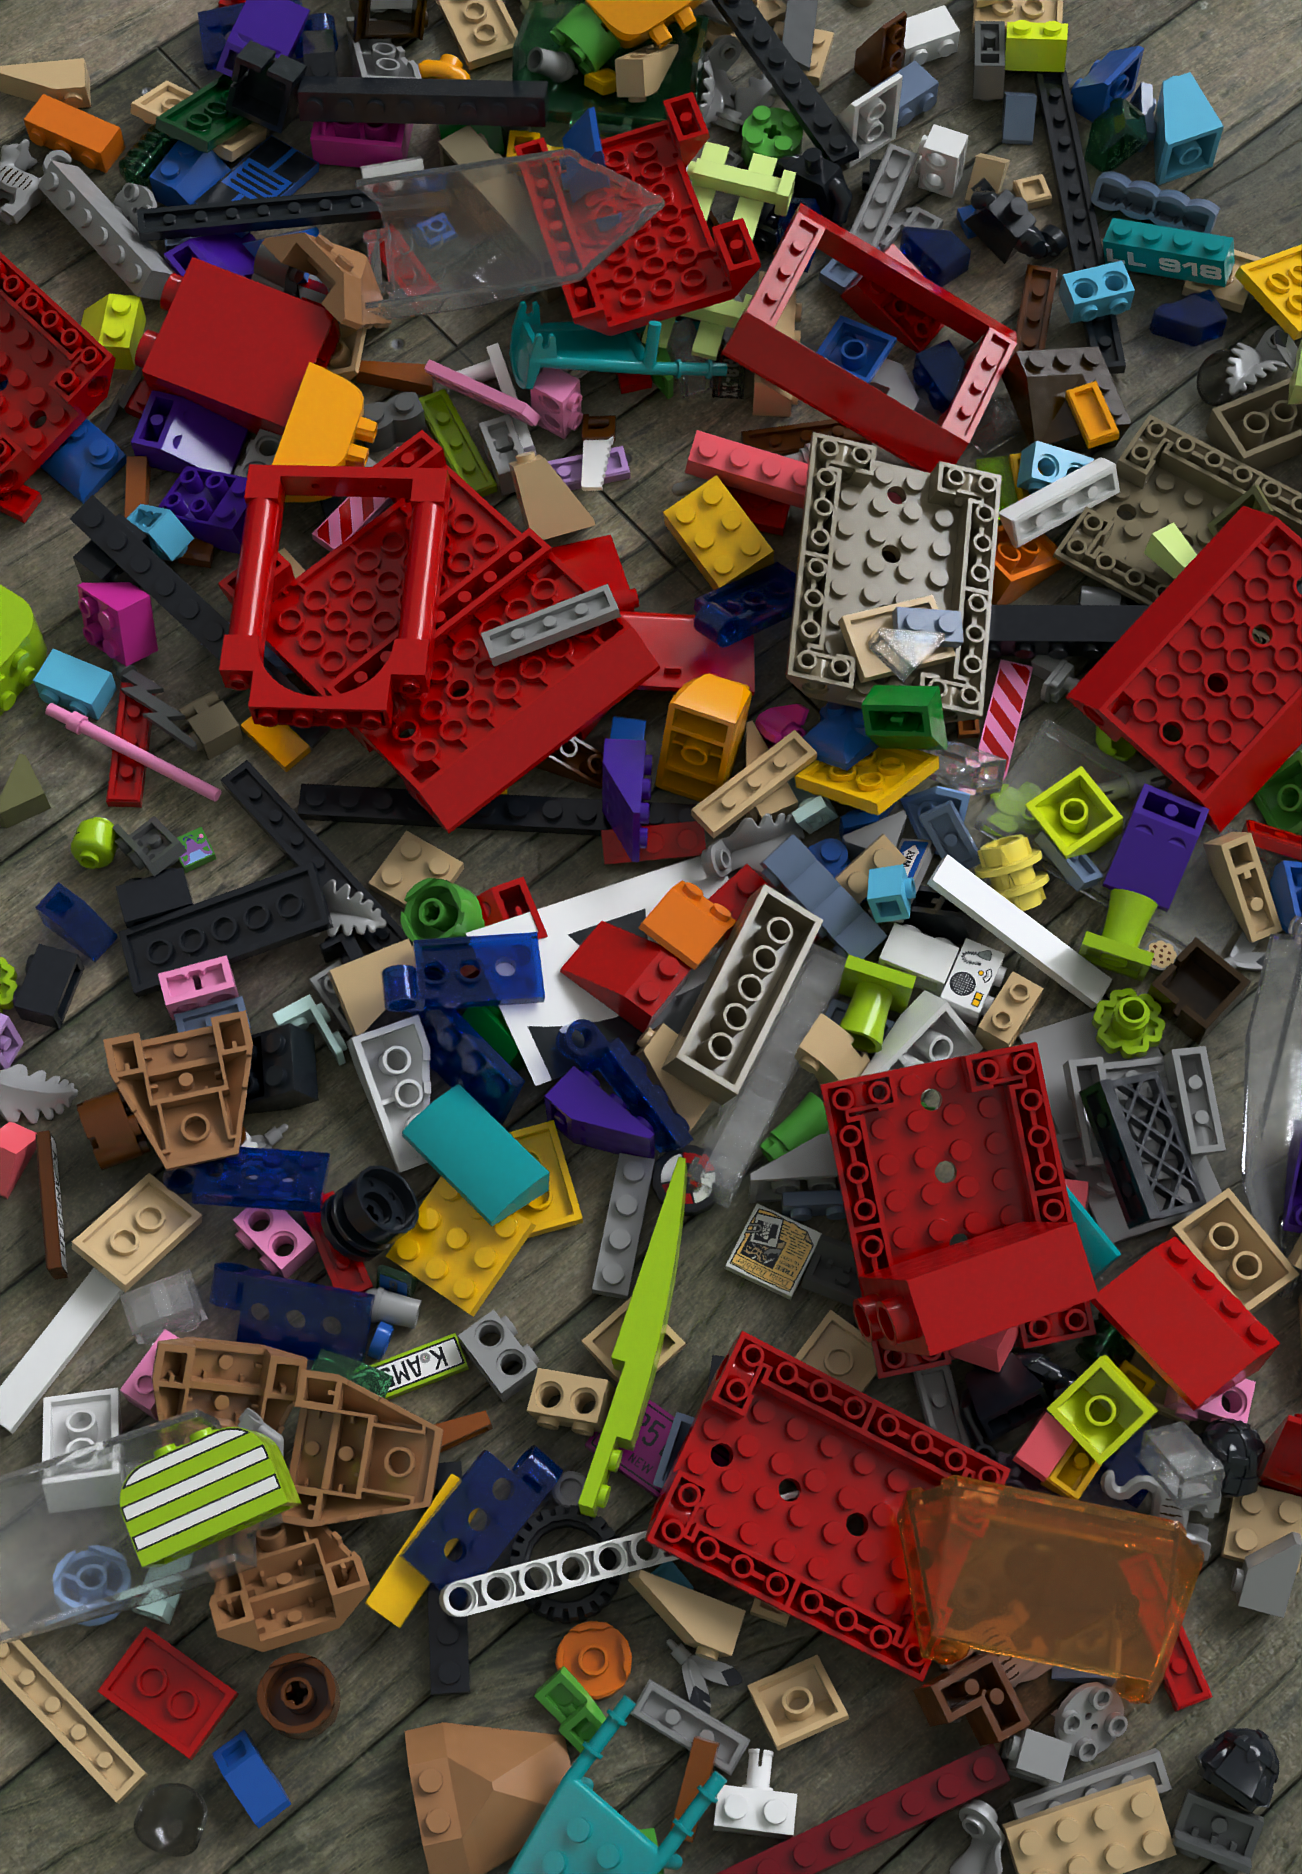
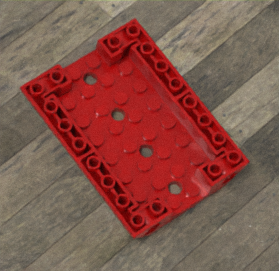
M1 252L0 383L8 380L6 388L0 391V494L18 490L108 397L116 358ZM46 416V422L41 427L35 428L36 421L40 417Z
M1242 506L1065 697L1114 742L1117 743L1123 737L1173 782L1167 789L1174 795L1208 808L1209 812L1205 823L1218 834L1223 831L1302 744V594L1298 592L1296 587L1297 581L1302 580V538L1278 517L1246 506ZM1253 629H1264L1269 635V642L1266 644L1257 643L1252 637ZM1212 676L1221 678L1225 685L1224 691L1216 693L1210 690L1207 683L1208 678ZM1166 725L1175 726L1180 732V739L1175 742L1168 741L1163 736V727Z
M552 552L434 643L429 693L407 695L402 692H395L391 728L368 730L363 727H345L369 753L375 750L403 779L409 794L448 834L661 669L636 630L622 616L493 666L481 633L593 590ZM460 688L469 689L464 696H453V693ZM415 729L412 736L408 738L399 737L404 730Z
M1037 1042L820 1084L861 1296H864L859 1280L860 1276L950 1246L951 1238L956 1234H964L967 1239H971L1017 1222H1073ZM927 1089L935 1090L940 1097L938 1107L931 1111L925 1109L921 1104V1095ZM943 1161H948L954 1167V1176L946 1183L940 1182L935 1175L937 1165ZM1090 1301L1019 1325V1336L1013 1347L1027 1349L1095 1335L1096 1331ZM878 1340L871 1342L878 1379L952 1364L951 1360L957 1359L950 1356L949 1350L933 1356H924L881 1349Z
M741 1331L717 1369L654 1505L645 1542L911 1678L923 1682L953 1609L946 1606L972 1542L980 1540L984 1536L1011 1469L760 1339ZM715 1445L724 1446L730 1454V1460L724 1467L718 1466L712 1461L711 1451ZM783 1480L792 1481L797 1488L798 1495H796L793 1501H786L779 1494V1485ZM851 1514L858 1515L864 1522V1530L859 1536L852 1535L846 1527V1521ZM919 1548L926 1550L931 1557V1564L925 1571L917 1568L914 1563V1554Z

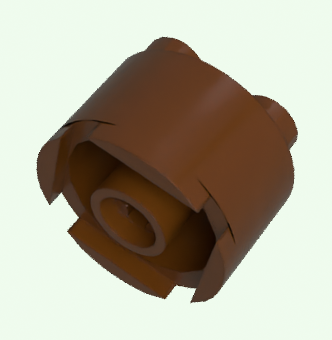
M118 1088L77 1104L81 1123L87 1138L91 1142L94 1149L93 1153L102 1171L150 1152L144 1133L141 1131L135 1115L130 1110Z
M305 1653L284 1655L276 1659L269 1666V1669L260 1680L257 1689V1702L260 1712L265 1720L282 1736L296 1740L310 1739L323 1733L337 1718L341 1701L339 1685L328 1667L315 1657ZM301 1688L308 1696L303 1697V1703L297 1705L291 1698L296 1697V1690Z

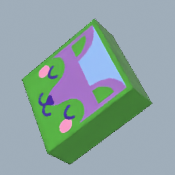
M202 827L177 837L187 850L186 853L179 857L185 873L217 859Z

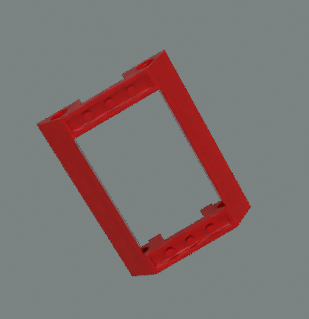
M800 203L773 254L774 257L756 292L747 303L721 354L920 471L931 473L939 461L956 465L970 443L1017 345L1016 332ZM816 248L972 342L976 343L981 338L977 347L969 355L964 366L967 371L949 408L939 417L937 424L775 329Z

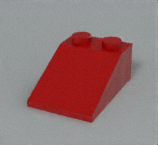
M601 921L563 965L560 972L644 1033L685 985L692 968L663 946Z

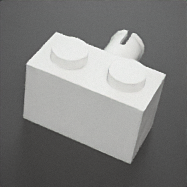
M749 1749L746 1785H742V1787L724 1785L717 1795L718 1802L715 1808L713 1830L788 1840L794 1835L797 1794L773 1791V1788H770L773 1751L763 1750L762 1766H758L760 1749Z

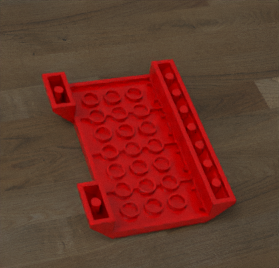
M693 92L663 101L666 120L601 139L610 199L573 205L571 192L565 193L562 181V174L567 173V171L561 170L558 153L549 154L544 137L514 146L574 324L613 336L649 324V321H663L732 300L761 267L760 259L744 219L740 218L712 227L713 241L685 168L710 136Z
M423 430L419 431L373 466L448 469L451 494L435 642L552 552V547L530 527L521 533L446 464L443 448ZM391 498L394 502L391 507L296 579L291 564L278 552L265 645L317 696L338 695L360 687L382 669L391 654L394 639H398L412 517L411 498ZM238 568L218 583L231 605L233 604Z

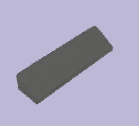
M787 0L782 43L799 67L804 71H810L818 0Z

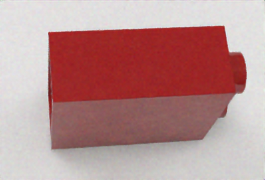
M192 257L184 276L172 273L168 277L160 299V308L168 313L159 333L148 329L141 337L135 354V365L143 368L142 373L150 392L155 390L184 397L248 429L249 432L256 435L262 429L282 436L309 362L327 369L340 340L341 333L338 320L326 308Z
M1017 1222L860 1276L859 1280L864 1296L854 1299L853 1311L858 1328L868 1343L878 1340L881 1349L933 1356L1099 1297L1076 1222Z

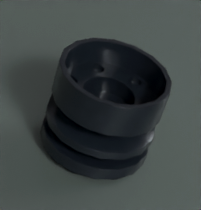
M369 1166L351 1179L347 1185L325 1200L321 1208V1225L326 1238L333 1248L344 1257L357 1262L370 1261L391 1246L392 1243L413 1229L419 1218V1205L412 1188L398 1173L384 1166Z

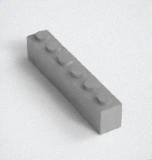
M51 160L38 184L40 190L136 296L160 301L168 277L176 272L148 241L140 242L139 232L78 166Z

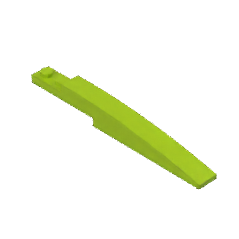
M678 1157L611 1356L613 1368L622 1373L578 1502L581 1514L596 1518L599 1507L605 1508L611 1491V1486H608L607 1482L611 1471L615 1473L618 1471L623 1451L619 1450V1447L634 1451L654 1383L669 1318L681 1245L687 1185L686 1158Z

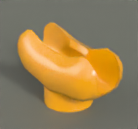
M443 54L439 61L427 59L418 64L422 79L471 80L467 71L462 69V62L451 54Z

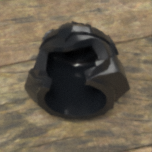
M1220 1418L1212 1421L1204 1432L1198 1434L1188 1443L1187 1460L1184 1464L1194 1477L1196 1483L1220 1488L1221 1496L1224 1498L1240 1497L1255 1493L1258 1483L1262 1481L1256 1473L1265 1452V1445L1256 1429H1251V1425L1243 1423L1241 1420Z
M1231 1728L1222 1732L1214 1739L1215 1741L1211 1745L1206 1746L1195 1756L1199 1766L1198 1776L1207 1783L1217 1786L1235 1799V1803L1251 1813L1257 1807L1269 1808L1274 1792L1272 1788L1274 1783L1277 1782L1279 1775V1759L1268 1739L1269 1736L1259 1729L1253 1730L1249 1728Z

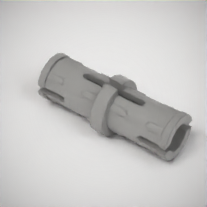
M1157 767L1135 774L1131 772L1122 773L1120 778L1096 784L1102 792H1105L1106 797L1113 801L1123 797L1128 799L1136 798L1144 783L1155 788L1165 787V779L1156 778L1164 776V774Z

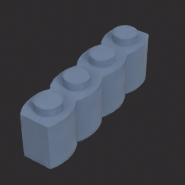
M1114 171L1103 172L1098 177L1091 197V202L1104 210H1121L1125 215L1133 219H1150L1159 226L1208 234L1212 233L1220 208L1209 200L1199 198L1190 200L1187 195L1180 191L1171 189L1160 190L1153 183L1143 180L1131 181L1127 176Z
M794 834L787 837L760 863L764 869L761 875L773 888L779 885L788 895L786 896L787 898L824 920L817 936L821 939L826 936L835 947L831 950L843 964L846 963L848 955L864 959L888 937L880 926L862 909L856 900Z

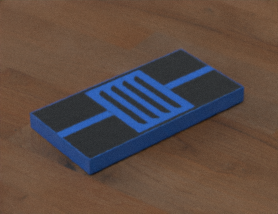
M271 135L199 196L193 204L292 195L319 172V163ZM241 232L234 234L239 236L240 238H243L249 232Z

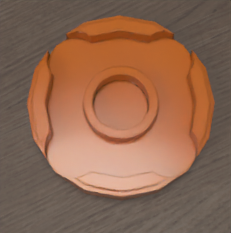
M588 1621L574 1626L564 1636L557 1648L555 1664L557 1671L562 1666H565L592 1699L600 1701L612 1697L624 1687L631 1674L632 1653L627 1639L619 1630L606 1622Z

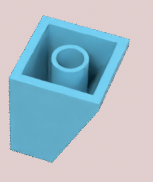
M1191 72L1180 76H1172L1162 83L1154 115V122L1157 124V131L1154 137L1155 181L1158 185L1213 167L1224 127Z

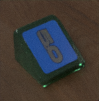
M383 1264L378 1266L376 1288L384 1287L385 1290L413 1298L419 1281L415 1276Z

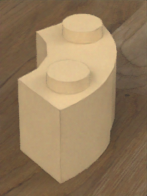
M820 1013L794 1056L803 1069L815 1075L819 1081V1088L820 1084L861 1076L870 1062L865 1052L859 1055L851 1045L855 1039L822 1013Z

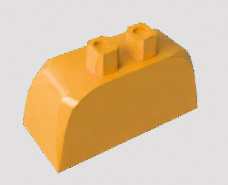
M585 0V3L603 22L601 25L605 28L606 32L610 31L620 42V47L625 49L633 48L651 39L661 49L673 40L672 35L667 29L668 26L677 22L682 32L685 33L697 25L693 10L704 0Z
M309 362L272 465L365 467L369 456V448L355 445L356 440H361L373 444L377 435L378 423L363 417L364 396L362 391L345 378ZM286 495L285 502H315L331 498L332 496Z
M708 673L690 680L678 690L668 706L655 785L658 788L701 802L729 781L741 747L752 698L748 685Z

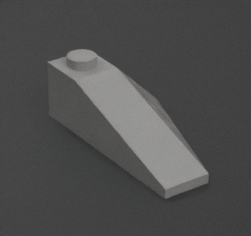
M346 17V21H354V17ZM369 18V21L377 20L376 18ZM347 29L353 77L422 79L419 67L415 61H408L405 58V50L401 46L396 47L391 42V39H361L354 43Z

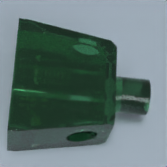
M1123 98L1112 100L1110 107L1091 124L1084 160L1102 173L1116 169L1148 143L1144 114Z

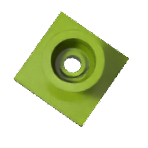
M1124 889L1111 890L1102 935L1086 931L1078 954L1094 966L1143 982L1155 953L1138 947L1158 904L1154 900L1133 891Z
M848 955L838 993L852 997L839 1026L855 1039L851 1044L855 1050L868 1053H876L882 1050L888 1012L892 1010L902 1014L907 1009L917 976Z

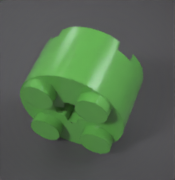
M580 3L566 14L549 35L560 46L557 52L563 51L568 53L574 63L577 64L579 71L586 75L591 72H597L620 48V42L610 31L606 32L605 28L601 25L603 22L590 7Z
M757 106L754 108L753 113L745 120L742 127L741 157L744 158V163L749 169L753 153L777 158V160L787 155H802L803 129L791 112L781 108Z
M436 878L424 879L415 884L404 899L407 903L404 913L401 912L400 919L404 933L411 941L445 955L461 952L470 946L465 933L485 926L484 919L482 918V909L477 897L468 889L450 881Z

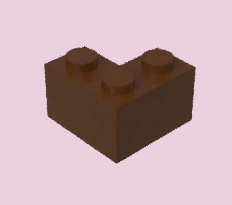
M995 1651L975 1655L913 1690L930 1727L948 1724L965 1715L980 1746L999 1743L1031 1725Z

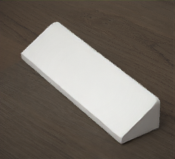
M1100 457L999 511L1000 520L1013 547L1018 548L1081 514L1085 507L1092 508L1118 494L1120 488L1116 464Z

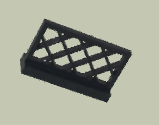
M1158 1071L1111 1080V1078L1101 1080L1079 1092L1128 1229L1196 1211L1206 1204ZM1142 1083H1149L1153 1094L1152 1101L1139 1093ZM1115 1089L1128 1096L1125 1108L1120 1105ZM1135 1102L1148 1111L1145 1121L1132 1113ZM1155 1116L1164 1123L1166 1129L1164 1135L1151 1127ZM1128 1122L1141 1131L1137 1142L1133 1140ZM1148 1136L1160 1144L1157 1156L1144 1147ZM1168 1150L1177 1158V1169L1164 1161ZM1140 1157L1153 1165L1150 1176L1145 1173ZM1160 1171L1173 1178L1169 1190L1157 1182ZM1180 1184L1188 1189L1193 1203L1188 1204L1177 1196ZM1153 1191L1166 1199L1161 1211H1159Z

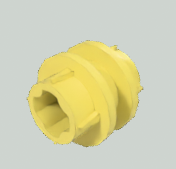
M1023 835L1003 837L983 845L977 851L981 864L974 869L976 876L983 879L989 878L991 882L989 886L1020 910L1032 909L1046 899L1043 886L1050 879L1046 871L1034 872L1033 864L1040 861L1043 856L1040 849L1031 848L1028 837Z

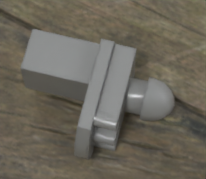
M1037 655L1031 662L1033 667L1032 674L1045 680L1040 697L1041 700L1047 703L1051 700L1058 704L1066 691L1070 692L1080 682L1078 678H1075L1074 665L1064 659L1060 661L1048 655Z

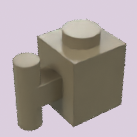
M214 690L178 709L180 713L185 715L186 719L184 721L188 720L191 733L187 735L196 742L198 747L196 752L202 750L208 760L244 741L239 724L223 700L220 701Z

